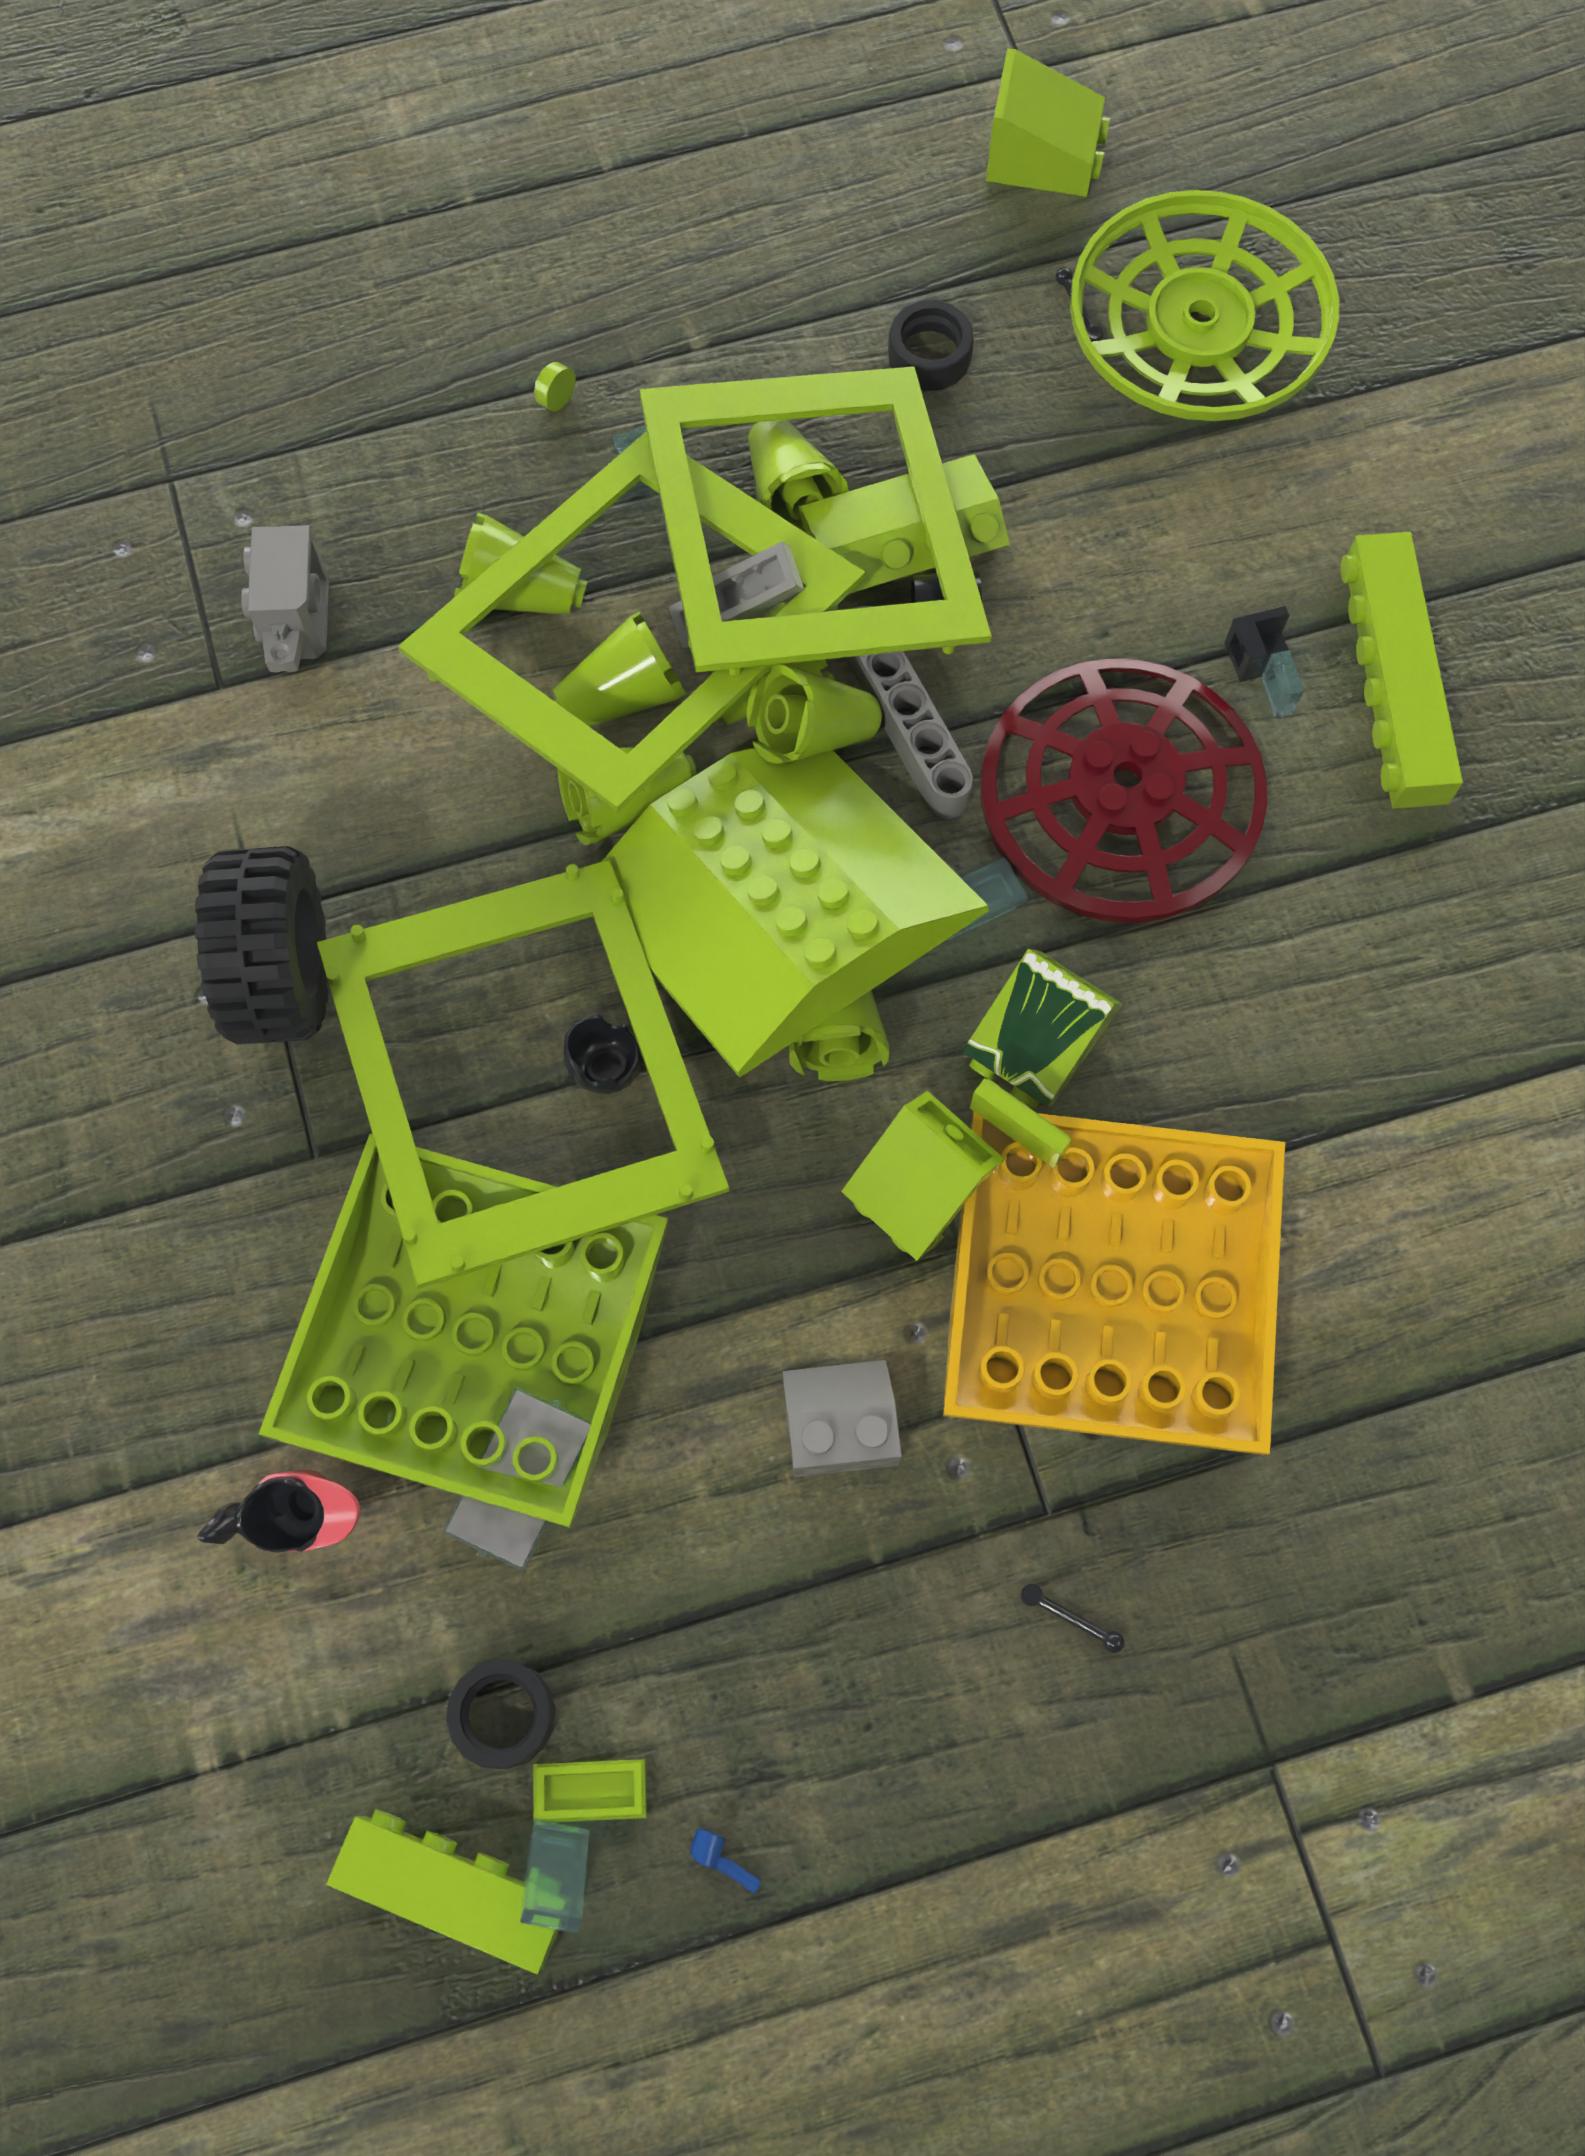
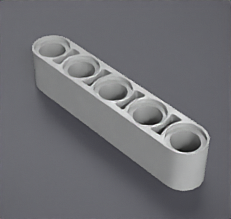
M860 606V607H855L854 609H856V608H867V607H870V606ZM904 651L845 657L863 691L873 694L878 700L882 711L881 723L930 811L943 819H953L962 815L969 804L973 781L971 770ZM880 671H888L894 675L890 677H881L876 673ZM904 708L910 709L914 711L915 714L902 715L898 713L897 710ZM926 746L935 749L937 752L934 754H924L918 749ZM951 785L956 787L959 792L953 794L941 791L940 787Z

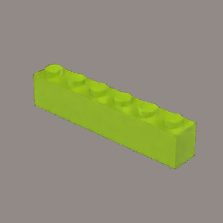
M1411 532L1357 535L1348 554L1342 557L1340 571L1342 581L1349 584L1351 594L1348 604L1349 619L1352 624L1357 625L1359 635L1356 645L1357 660L1360 665L1365 666L1367 676L1364 686L1365 702L1368 707H1373L1374 712L1373 743L1376 749H1381L1382 788L1385 792H1389L1392 809L1448 805L1462 786L1463 780Z

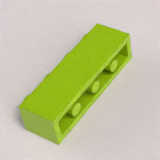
M375 1809L372 1818L368 1816L354 1817L326 1883L327 1886L537 1975L544 1970L570 1901L558 1896L562 1888L560 1885L530 1874L527 1883L506 1875L509 1864L478 1852L475 1861L454 1853L457 1842L431 1831H426L424 1838L420 1839L403 1831L406 1824L405 1820L381 1810Z

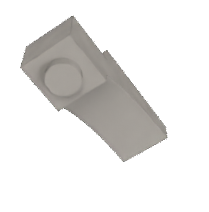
M780 542L712 576L722 622L756 619L772 607L804 590L791 548L784 542ZM679 601L669 606V610L682 650L692 653L688 645V631L682 602Z

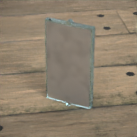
M516 1387L497 1423V1426L504 1433L507 1440L506 1453L496 1465L478 1468L522 1478L513 1465L514 1450L522 1440L532 1436H539L547 1439L554 1446L559 1459L558 1468L554 1475L541 1483L565 1487L581 1457L592 1422L562 1409V1405L558 1400H553L550 1403ZM495 1432L492 1433L480 1459H487L497 1451L499 1438ZM533 1445L527 1448L521 1457L523 1471L531 1475L544 1472L551 1461L549 1449L542 1445ZM460 1496L442 1533L477 1549V1554L480 1558L484 1559L489 1555L524 1572L549 1522Z

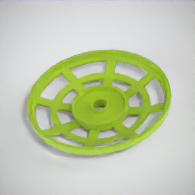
M1189 190L1169 192L1146 198L1121 210L1099 228L1089 239L1078 259L1071 285L1070 313L1074 333L1083 353L1095 370L1116 390L1136 403L1162 414L1188 420L1222 421L1241 419L1268 411L1288 401L1308 385L1321 369L1333 345L1339 322V295L1334 275L1325 256L1313 240L1293 221L1274 209L1246 197L1218 191ZM1202 214L1229 218L1221 242L1196 238L1167 242L1158 219L1175 215ZM1246 224L1258 228L1278 240L1296 256L1301 265L1278 278L1275 272L1261 259L1238 247ZM1141 225L1150 249L1132 260L1120 273L1117 280L1094 267L1098 258L1114 241ZM1195 254L1209 255L1215 258L1211 268L1191 267L1180 270L1174 257ZM1233 262L1252 273L1262 282L1263 286L1248 292L1237 279L1228 274L1231 263ZM1157 263L1164 279L1156 286L1151 296L1130 287L1139 274ZM1309 280H1312L1317 290L1321 307V333L1319 338L1292 336L1294 313L1288 292ZM1086 283L1110 296L1108 323L1113 339L1091 342L1083 319V293ZM1274 301L1279 318L1278 334L1253 329L1255 309ZM1122 303L1147 313L1146 325L1148 331L1129 336L1125 335L1121 320ZM1199 312L1202 315H1208L1211 320L1199 322L1194 320L1190 314ZM1245 346L1271 350L1267 358L1247 374H1244L1233 360ZM1157 347L1164 355L1174 360L1168 376L1149 366L1136 352ZM1285 353L1313 355L1306 369L1286 388L1265 398L1253 385L1271 373L1283 359ZM1122 355L1139 374L1153 383L1162 386L1159 396L1142 390L1122 377L1103 358ZM1191 366H1215L1226 382L1201 384L1185 382ZM1235 392L1245 404L1207 407L1187 405L1176 401L1180 393L1213 396Z

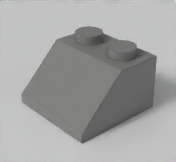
M886 1360L782 1371L794 1477L899 1466L902 1454L895 1400Z

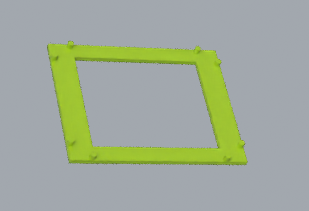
M914 366L639 389L646 426V438L649 440L688 631V645L692 651L696 672L729 669L730 675L738 676L741 673V668L940 647H942V651L945 654H952L955 646L989 643L991 641V632ZM892 411L944 600L722 622L681 429Z
M646 432L398 646L401 654L427 672L430 681H439L584 787L589 798H599L618 813L641 791H650L652 789V780L773 665L741 668V673L738 676L730 675L729 669L716 670L638 745L626 754L463 635L639 481L659 493ZM686 455L701 522L752 556L780 542L790 546L804 590L796 595L774 617L838 610V604L865 579V572Z
M610 860L578 868L575 864H570L566 867V872L365 929L361 925H353L350 930L351 933L317 942L418 1289L729 1192V1185L714 1147V1139L710 1136L624 900L623 890L619 886ZM593 917L676 1151L438 1223L366 981Z

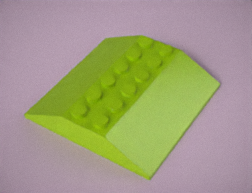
M755 748L730 753L652 802L602 860V862L611 861L619 886L623 890L624 900L651 973L739 1078L989 912L988 905L833 750L786 764H775L766 761L758 754Z
M369 1134L261 1425L259 1435L571 1528L608 1434L641 1331L668 1225V1218L653 1215L418 1289L374 1136ZM416 1147L438 1223L556 1188V1186ZM517 1390L591 1425L562 1487L541 1483L554 1475L558 1468L559 1459L554 1446L547 1439L539 1436H532L522 1440L514 1450L513 1465L522 1478L478 1468L494 1466L504 1457L507 1450V1440L499 1425ZM496 1433L499 1438L498 1449L494 1455L483 1459ZM533 1445H542L548 1448L551 1454L548 1468L536 1475L524 1472L521 1467L523 1452Z

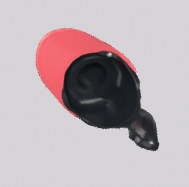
M313 1470L279 1472L267 1475L262 1479L259 1484L252 1488V1491L244 1498L243 1502H231L220 1507L199 1532L197 1538L203 1543L225 1544L238 1533L245 1540L264 1551L279 1553L313 1550L336 1544L350 1535L358 1522L360 1505L357 1498L349 1490L335 1482L329 1481L320 1472Z

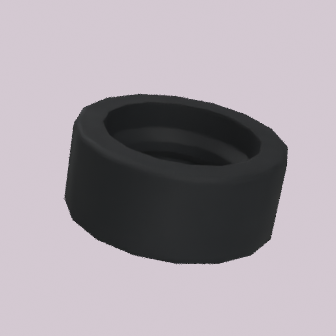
M923 300L904 307L894 317L889 331L888 357L890 367L914 366L920 388L924 391L943 390L956 384L967 373L971 362L974 343L972 324L964 312L950 303L939 300ZM934 331L944 334L953 340L957 349L952 355L943 359L927 360L909 352L904 343L910 336L919 332Z
M495 1659L474 1666L458 1680L448 1699L446 1723L451 1742L465 1759L482 1768L511 1769L528 1763L544 1749L554 1729L556 1708L549 1686L536 1671L516 1661ZM499 1680L512 1681L523 1687L531 1697L534 1708L533 1724L526 1737L518 1744L505 1749L490 1748L481 1743L473 1734L469 1722L470 1705L476 1693L487 1684Z

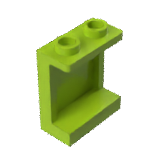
M926 1091L903 1106L841 1192L854 1203L855 1208L862 1215L872 1219L884 1230L899 1249L909 1253L918 1261L939 1244L943 1239L942 1233L979 1185L992 1176L1005 1159L930 1092Z

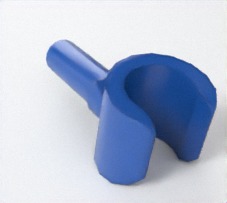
M698 1828L690 1847L693 1859L703 1866L716 1869L722 1874L725 1873L754 1894L761 1881L732 1860L721 1856L726 1838Z

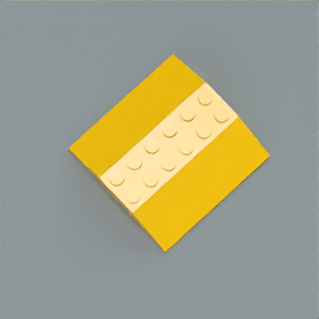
M973 1111L971 1130L1005 1160L992 1176L979 1185L962 1207L960 1213L949 1323L943 1416L1269 1455L1285 1142L1039 1114L1070 1136L1071 1139L1065 1155L1057 1166L1052 1168Z

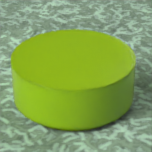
M559 362L548 364L540 372L535 383L534 394L537 403L553 412L561 410L568 403L574 392L576 383L574 371Z

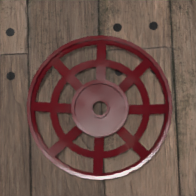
M1110 658L1082 662L1057 670L1035 682L1012 702L999 719L987 744L981 769L980 799L985 824L996 849L1010 869L1030 889L1051 903L1081 916L1107 922L1141 923L1163 920L1191 911L1215 897L1235 879L1249 860L1263 829L1267 809V778L1260 751L1250 730L1235 710L1215 691L1193 677L1164 665L1142 660ZM1099 673H1138L1161 678L1174 685L1166 697L1137 689L1116 688L1107 690ZM1080 677L1087 695L1080 696L1062 706L1048 718L1045 724L1018 716L1024 707L1043 691L1060 682ZM1191 693L1207 702L1228 722L1241 740L1243 747H1218L1216 740L1206 726L1189 710L1182 707ZM1113 702H1135L1155 707L1157 710L1147 726L1136 723H1121ZM1090 707L1094 708L1101 728L1085 737L1083 741L1058 730L1072 716ZM1174 718L1181 721L1194 733L1204 750L1181 754L1178 752L1173 743L1164 736ZM1007 733L1033 741L1026 764L1027 792L999 802L996 789L997 763L1002 743ZM1046 747L1072 757L1068 779L1042 787L1041 763ZM1251 765L1254 775V804L1250 823L1243 835L1220 817L1225 807L1228 792L1226 767ZM1205 769L1212 770L1213 792L1208 809L1183 794L1186 784V772ZM1121 770L1131 771L1138 777L1139 784L1134 787H1123L1116 782L1114 774ZM1072 799L1076 809L1088 821L1078 839L1058 822L1048 805ZM1030 811L1034 812L1037 821L1046 834L1061 849L1069 853L1056 878L1042 871L1023 852L1011 835L1005 822L1006 820ZM1174 812L1197 825V828L1184 840L1168 849H1161L1156 828L1163 825ZM1105 831L1118 835H1136L1142 855H1117L1100 851L1096 847ZM1210 835L1234 852L1229 860L1208 879L1189 890L1172 895L1166 866L1175 864L1191 855L1205 843ZM1087 863L1097 868L1115 872L1138 873L1146 871L1153 900L1139 902L1115 901L1087 895L1073 889Z

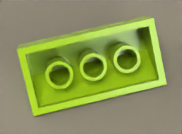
M975 454L942 463L969 557L1010 545L999 498ZM910 474L798 506L805 533L865 572V579L850 593L935 568Z

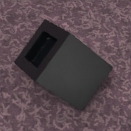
M1286 606L1233 619L1225 645L1239 682L1291 669L1293 659L1282 634L1290 616Z

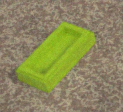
M984 1078L974 1091L970 1104L971 1110L1052 1168L1057 1166L1071 1142L1070 1136L990 1079Z
M646 1759L533 1764L534 1823L647 1818Z

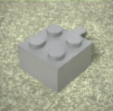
M309 525L252 527L251 547H245L243 553L245 571L247 576H249V588H243L241 594L243 614L246 618L252 619L255 640L263 643L265 663L269 672L298 671L300 659H317L327 648L329 576Z

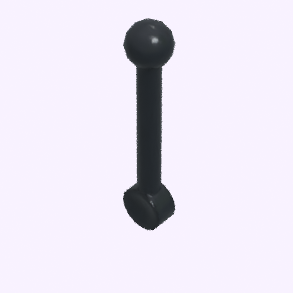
M1062 267L1056 272V281L1064 285L1071 298L1073 274L1069 268ZM1083 305L1085 329L1091 342L1102 340L1103 330L1099 326L1093 325Z
M1028 1584L1022 1589L1021 1600L1025 1605L1030 1607L1041 1606L1102 1641L1105 1649L1111 1653H1118L1124 1648L1125 1641L1119 1632H1106L1043 1596V1592L1038 1585Z

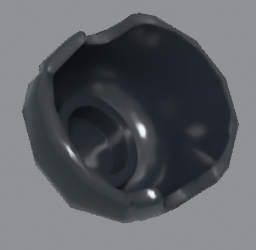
M594 1014L575 1021L565 1034L564 1064L570 1078L578 1086L587 1091L609 1095L613 1092H620L630 1086L640 1071V1048L626 1025H612L607 1023L602 1015Z

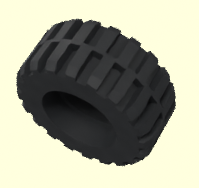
M291 846L222 850L205 862L202 868L203 874L199 876L197 885L199 895L196 897L195 911L197 913L195 939L198 944L197 963L198 969L201 970L203 996L207 998V1010L210 1018L215 1020V1028L218 1033L223 1035V1038L237 1045L308 1040L320 1031L322 1027L321 1021L325 1019V1004L328 1001L329 990L327 988L325 969L317 942L327 939L325 915L321 906L322 898L320 889L316 885L314 870L312 867H309V859L303 852Z

